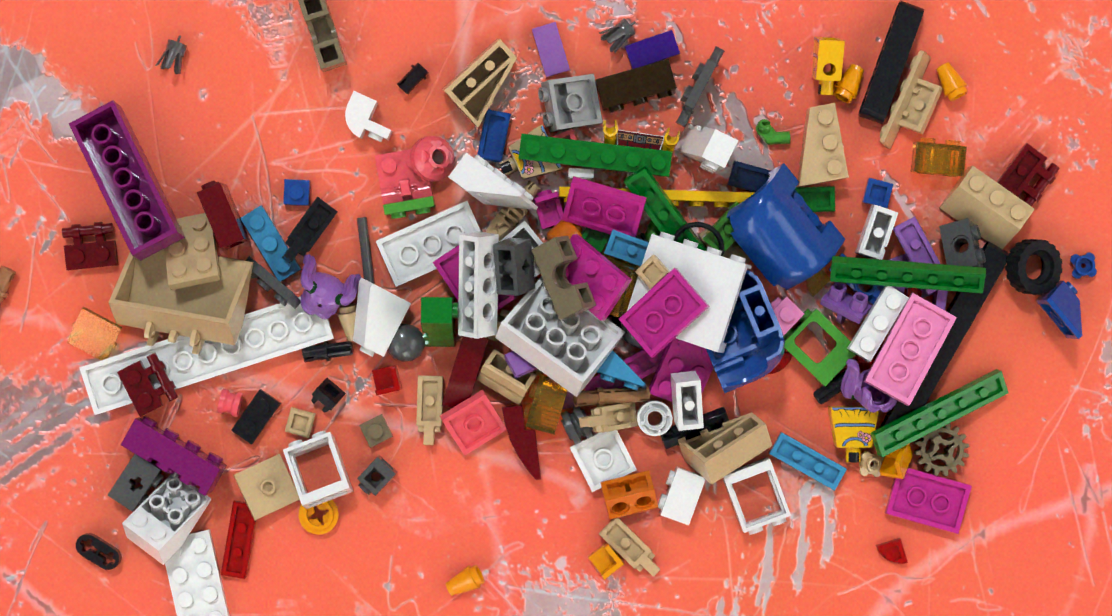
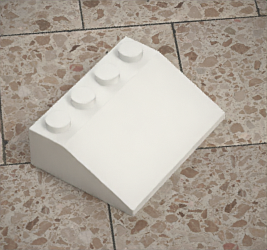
M541 276L535 283V289L528 291L500 323L495 338L577 397L618 344L625 331L608 319L600 321L589 310L573 318L560 320L553 309V302L549 292L544 287V280Z

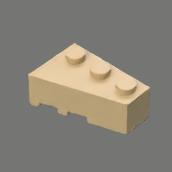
M752 412L722 423L723 427L711 432L705 429L700 431V436L686 440L685 437L678 439L684 461L712 485L773 446L766 423Z

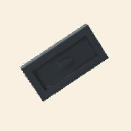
M260 389L236 422L232 431L250 444H253L281 402Z

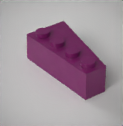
M144 416L143 419L140 417L135 418L121 446L146 461H157L156 466L166 473H178L179 481L184 484L198 485L200 487L198 492L204 496L213 491L227 466L222 463L223 458L212 452L209 455L200 451L201 446L190 440L185 443L178 439L179 434L171 429L166 428L164 431L156 427L157 422L147 416Z

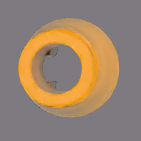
M950 62L936 69L944 95L950 101H954L968 93L966 89L967 84L951 66Z
M851 64L841 77V81H838L833 87L835 90L833 95L845 103H851L852 99H856L864 69L858 65Z
M469 565L450 579V581L446 582V588L450 595L453 596L478 589L481 584L485 583V580L477 565L472 567Z

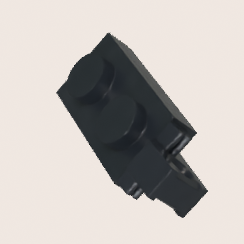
M317 197L287 237L288 239L285 244L289 248L282 258L291 263L298 253L304 256L306 252H309L338 211Z
M724 407L703 414L704 428L678 431L676 425L672 426L666 433L661 435L665 448L679 446L678 439L685 437L686 440L700 436V431L708 429V432L723 427L722 423L729 421Z

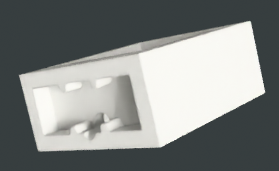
M317 432L312 435V439L304 442L303 440L293 441L288 444V448L283 449L298 496L304 508L308 509L353 492L337 442L331 432ZM329 445L341 481L308 493L296 457Z
M767 457L737 468L723 477L731 503L744 533L749 532V535L758 533L763 530L762 526L770 523L773 526L780 525L787 521L786 517L791 516L770 458ZM766 471L780 510L746 522L732 484Z

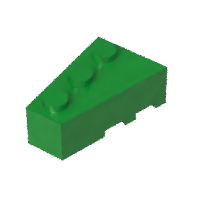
M421 297L422 333H425L423 334L425 347H455V318H458V302H455V297Z

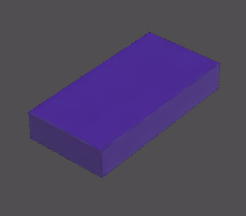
M672 30L625 46L632 69L680 54Z

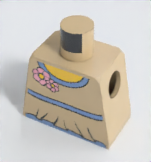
M543 125L528 133L530 135L548 137ZM521 138L508 147L512 157L499 162L503 174L507 176L519 171L522 180L562 170L560 164L519 159Z

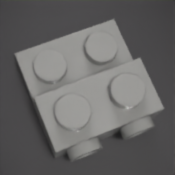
M594 74L547 80L541 83L538 96L539 100L545 103L546 112L543 113V123L545 127H549L550 132L603 123Z

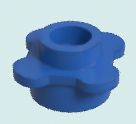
M1088 252L1082 256L1077 254L1071 256L1070 262L1073 264L1072 276L1079 279L1086 275L1089 277L1096 275L1097 270L1093 253ZM1082 263L1086 265L1085 268L1081 267Z

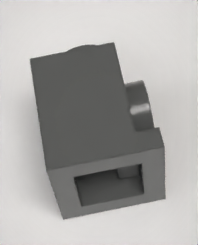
M379 455L357 478L360 481L358 486L366 494L370 495L373 493L376 496L397 471ZM373 472H378L381 475L379 481L372 479Z

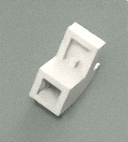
M353 91L345 111L346 123L349 129L360 139L363 138L367 130L369 131L368 137L382 142L383 138L389 141L393 131L371 121L378 102Z

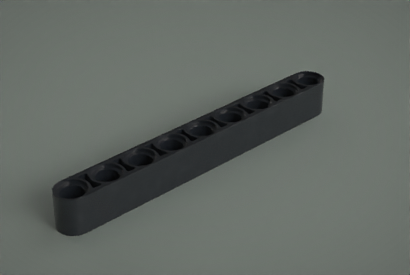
M989 241L983 246L982 249L986 258V262L983 263V268H986L983 293L957 291L946 312L957 318L910 406H906L897 400L896 405L888 411L879 428L927 403L1005 267L1007 256L1010 253Z

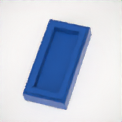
M487 110L477 154L484 160L497 163L502 161L511 117L510 113Z

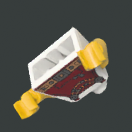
M606 120L603 121L605 144L672 151L673 154L675 144L678 143L681 133L678 131L676 137H671L669 135L670 128L666 129L665 136L618 130L617 120L614 121L615 125L612 128L606 127ZM623 172V173H627V177H629L630 175L633 174V173H629V172Z

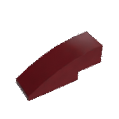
M489 336L479 339L462 337L442 406L453 408L471 397Z
M522 404L502 407L505 426L518 457L536 480H540L541 474L535 428L525 429Z

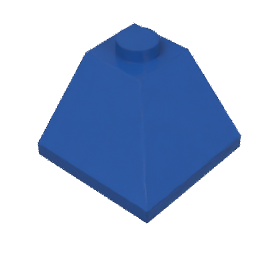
M1059 281L1054 289H1051L1047 294L1043 293L1036 299V302L1066 338L1080 339L1082 337L1080 300L1076 296L1078 292L1070 282Z

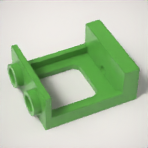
M813 308L811 311L806 309L803 312L804 315L799 319L800 323L784 335L785 349L822 386H826L843 369L847 360L852 359L856 354L847 349L851 341L817 308ZM812 321L816 322L836 341V346L819 363H815L795 344V338Z

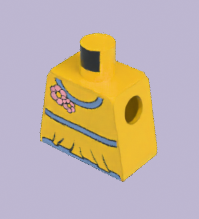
M814 37L812 77L815 80H819L818 94L833 95L834 81H841L845 41L840 38ZM830 63L831 70L824 73V66Z
M828 406L833 443L837 448H846V462H861V448H872L873 440L870 433L876 430L879 411L873 413L863 406Z

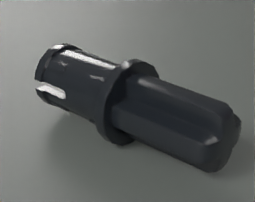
M326 341L324 344L302 349L305 363L325 359L330 361L334 357L353 354V345L350 341L332 344Z
M846 370L833 378L826 386H822L813 393L818 403L824 404L838 393H842L840 389L841 382Z

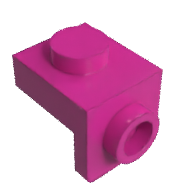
M550 189L537 193L538 197L533 200V203L538 206L536 213L542 230L557 225L562 220L564 214L558 192L552 193Z

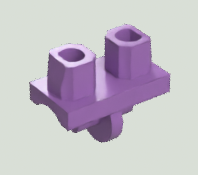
M835 282L822 297L820 305L838 314L836 322L843 324L846 319L860 324L872 308V305L868 304V295L856 292L852 296L846 293V284Z

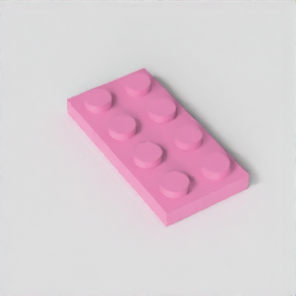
M911 293L863 382L906 406H910L957 317Z

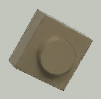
M383 414L359 425L370 448L393 437Z

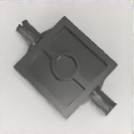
M715 46L712 55L707 59L706 63L700 62L692 76V79L696 80L693 87L688 85L680 99L684 104L682 106L683 110L676 121L677 124L685 127L691 114L694 113L692 110L715 67H718V63L725 52L723 49Z

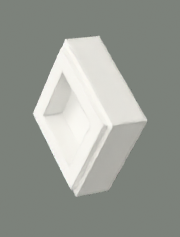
M569 168L568 178L573 179V176L585 180H592L594 178V169Z

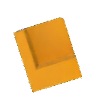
M910 444L885 456L880 468V475L904 479L913 456Z
M607 542L588 556L604 580L624 565L623 560Z

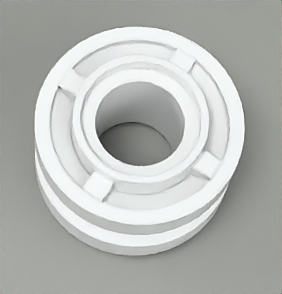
M650 400L645 402L637 412V423L640 429L647 435H663L672 425L673 417L671 410L661 401ZM653 411L661 414V421L657 425H651L648 422V415Z

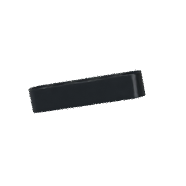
M901 0L899 1L858 116L883 124L924 13L923 8Z

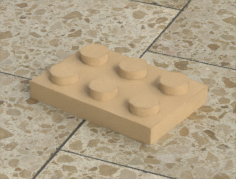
M202 213L178 218L177 221L185 238L164 248L170 290L219 281L220 272L216 240L206 214Z

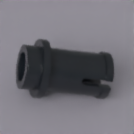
M419 63L415 66L412 64V69L397 83L408 95L422 79H427L426 75L429 72Z

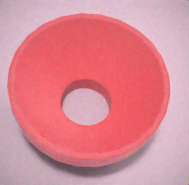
M426 136L419 139L412 147L410 162L417 176L425 181L434 182L442 180L450 174L454 167L455 157L452 147L446 140L437 136ZM435 150L443 153L444 160L441 164H436L432 159V154Z

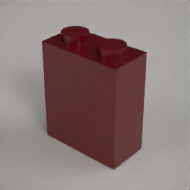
M215 180L202 185V190L197 192V195L220 249L228 250L249 241L250 238L240 219L241 217L228 186Z

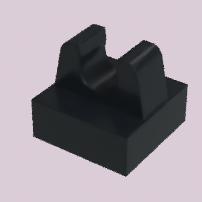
M326 378L312 393L311 401L315 404L319 400L325 405L322 411L327 412L332 410L346 393L330 379Z

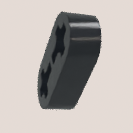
M86 533L77 539V552L99 567L111 570L120 564L122 559L120 551L97 535ZM91 539V545L98 550L95 551L90 548L87 551H85V545L84 543H82V541H87ZM100 552L104 554L112 552L115 563L110 562L106 564V557L101 555Z

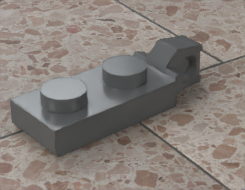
M250 256L245 260L254 262L251 279L257 278V283L267 292L272 289L276 293L274 298L283 306L290 304L294 309L298 307L301 303L300 299Z

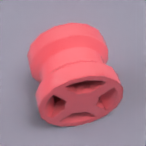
M223 388L218 402L217 413L223 414L228 412L232 416L238 417L243 393L237 392L234 394L230 393L228 389Z

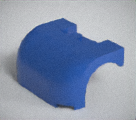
M783 163L768 173L769 179L759 190L740 204L731 208L727 213V218L730 219L734 230L731 235L765 278L773 286L778 284L787 291L823 269L832 260V256L836 255L845 238L831 221L822 224L819 217L813 213L803 197L795 190L799 181Z
M749 270L746 271L724 339V343L727 344L724 353L706 349L724 393L764 377L780 363L784 355L785 340L780 324L762 282L757 275Z

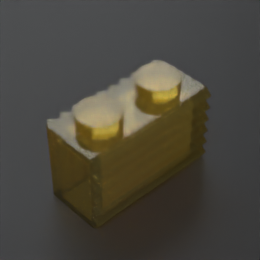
M920 138V142L913 143L911 173L964 177L967 146H960L961 141L945 140V144H937L934 138Z
M540 375L538 384L533 382L529 397L533 398L532 404H526L523 417L528 419L525 427L555 435L568 390L548 376Z

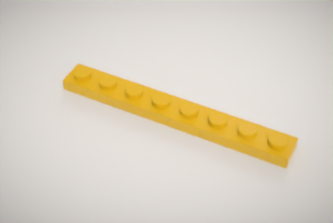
M559 186V198H564V202H567L570 187ZM616 188L631 193L629 189ZM664 190L675 206H679V201L689 202V206L704 207V202H714V207L728 208L729 203L737 201L740 204L754 194L750 192Z

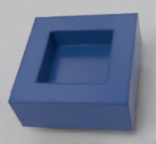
M868 178L862 203L887 208L893 184Z
M284 179L283 204L309 206L310 180Z

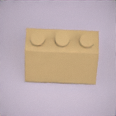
M974 166L967 167L939 207L957 221L968 218L974 225H978L982 239L1002 249L1021 230L1035 210Z

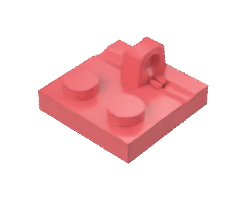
M412 149L375 155L383 205L433 196L431 182L421 179L412 169L410 162Z
M483 390L440 415L442 422L464 456L507 430Z

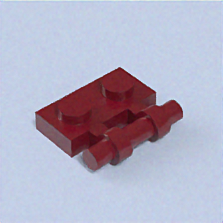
M1025 143L997 183L1017 197L1023 191L1027 195L1024 202L1032 207L1035 202L1041 199V193L1046 186L1052 184L1056 179L1055 174L1060 168L1054 163H1051L1047 170L1043 168L1042 164L1047 157L1028 143ZM1037 174L1040 176V179L1032 188L1028 183Z
M94 222V225L81 226L80 224H74L69 228H62L63 238L72 237L74 245L64 246L66 271L118 265L116 241H105V234L114 233L113 223L103 224V222ZM95 235L96 242L83 244L82 236Z
M156 353L147 356L151 366L146 369L140 360L117 372L140 417L164 405L160 395L165 393L169 402L178 398L174 390L176 386L173 381L169 380L164 370L165 365L163 361L159 360ZM154 373L161 384L157 389H155L149 377Z

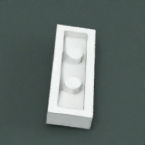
M884 286L847 349L865 361L871 362L909 297L892 286Z

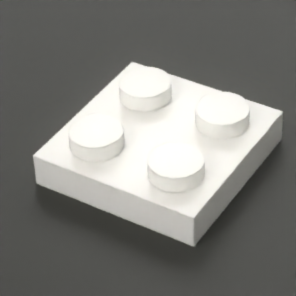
M617 430L596 433L593 437L586 438L580 443L570 446L592 492L602 488L601 482L623 477L637 470Z

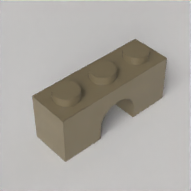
M298 0L312 37L320 69L326 72L347 65L327 1Z
M569 236L554 237L531 249L534 255V262L543 277L544 287L549 292L553 302V309L560 320L573 318L597 306L587 282L572 285L567 280V266L578 259Z

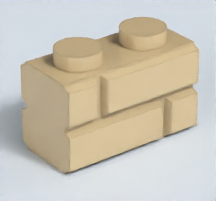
M494 349L484 363L476 380L520 405L537 374L530 372L515 379L504 358L505 355Z

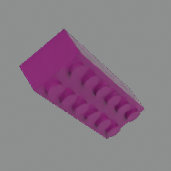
M112 100L69 123L132 256L142 261L185 238L120 105Z

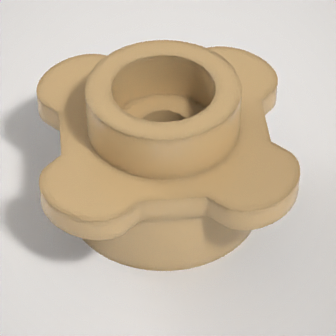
M863 452L861 462H859L860 474L863 476L872 474L874 477H879L884 457L877 455V453Z

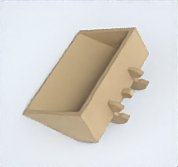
M164 249L142 261L132 256L130 252L108 303L116 324L145 329L144 338H148L147 346H153L157 342L160 332L169 333L168 342L172 343L176 342L178 335L190 337L189 346H193L192 354L200 353L205 340L235 345L243 326L254 262L218 256L219 281L170 290Z

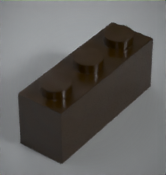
M669 59L595 80L603 111L609 109L610 113L623 110V105L633 102L634 106L648 103L647 98L657 95L658 99L672 96V91L677 88Z

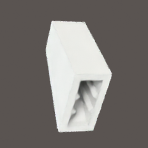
M363 278L360 279L358 285L353 341L361 345L360 351L372 357L374 353L384 357L411 303Z

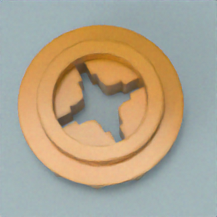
M333 500L316 505L319 510H329L323 515L324 524L318 518L309 519L315 513V506L306 509L301 504L299 508V521L306 531L319 535L325 534L335 527L339 513L338 506Z

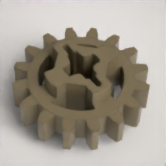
M950 423L921 437V441H914V444L919 446V449L915 450L914 454L921 456L917 463H925L926 465L923 470L927 472L933 468L932 472L935 476L940 471L943 476H948L949 469L957 473L956 465L964 466L965 464L961 460L962 457H969V454L965 453L964 449L970 446L962 442L966 435H958L957 433L960 428L957 426L950 430ZM945 432L952 437L942 439L938 433ZM930 440L929 450L926 451L927 441ZM939 444L947 446L944 448V454L936 452L939 450ZM957 447V454L953 458L954 448ZM941 459L945 465H935L931 461Z

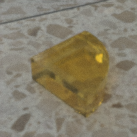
M822 269L805 280L810 295L812 297L816 295L830 281L829 276Z

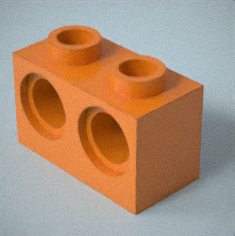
M649 470L601 482L609 519L658 508Z

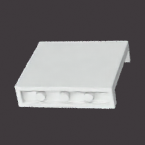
M660 232V236L651 234L642 264L653 254L656 255L669 271L677 268L710 306L683 330L676 339L715 352L724 353L727 344L724 343L727 329L747 268L751 269L752 266L745 264L746 258L731 254L730 259L721 256L722 251L715 248L707 247L706 251L698 249L699 243L684 239L683 244L674 241L675 236L664 232ZM639 276L627 311L651 290Z

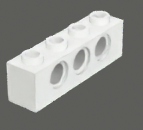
M474 232L459 235V336L479 339L497 334L498 294L493 244L499 242V234Z

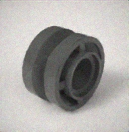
M574 406L573 413L570 414L567 411L560 413L563 418L561 422L570 440L573 439L575 445L581 442V436L583 435L587 439L593 437L592 427L580 428L579 418L586 416L584 409L581 410L580 407Z

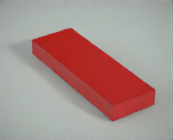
M233 501L221 575L241 579H246L256 520L254 521L246 502Z

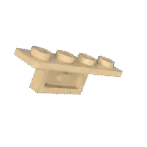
M920 50L918 55L912 59L909 76L903 80L900 87L901 94L897 102L895 101L890 109L891 116L889 121L881 129L880 143L886 148L891 149L900 127L923 134L942 93L943 88L941 86L922 80L931 59L925 51Z

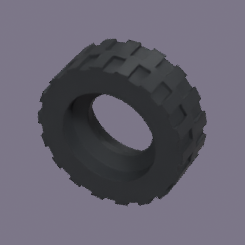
M1025 239L1022 242L1016 243L1014 248H1011L1010 254L1006 259L1007 265H1005V270H1007L1006 276L1010 281V285L1016 291L1023 294L1042 295L1043 293H1049L1051 289L1056 287V283L1059 282L1060 274L1062 273V259L1060 258L1059 251L1056 250L1053 244L1046 240ZM1031 255H1038L1042 261V270L1037 279H1030L1026 273V263Z

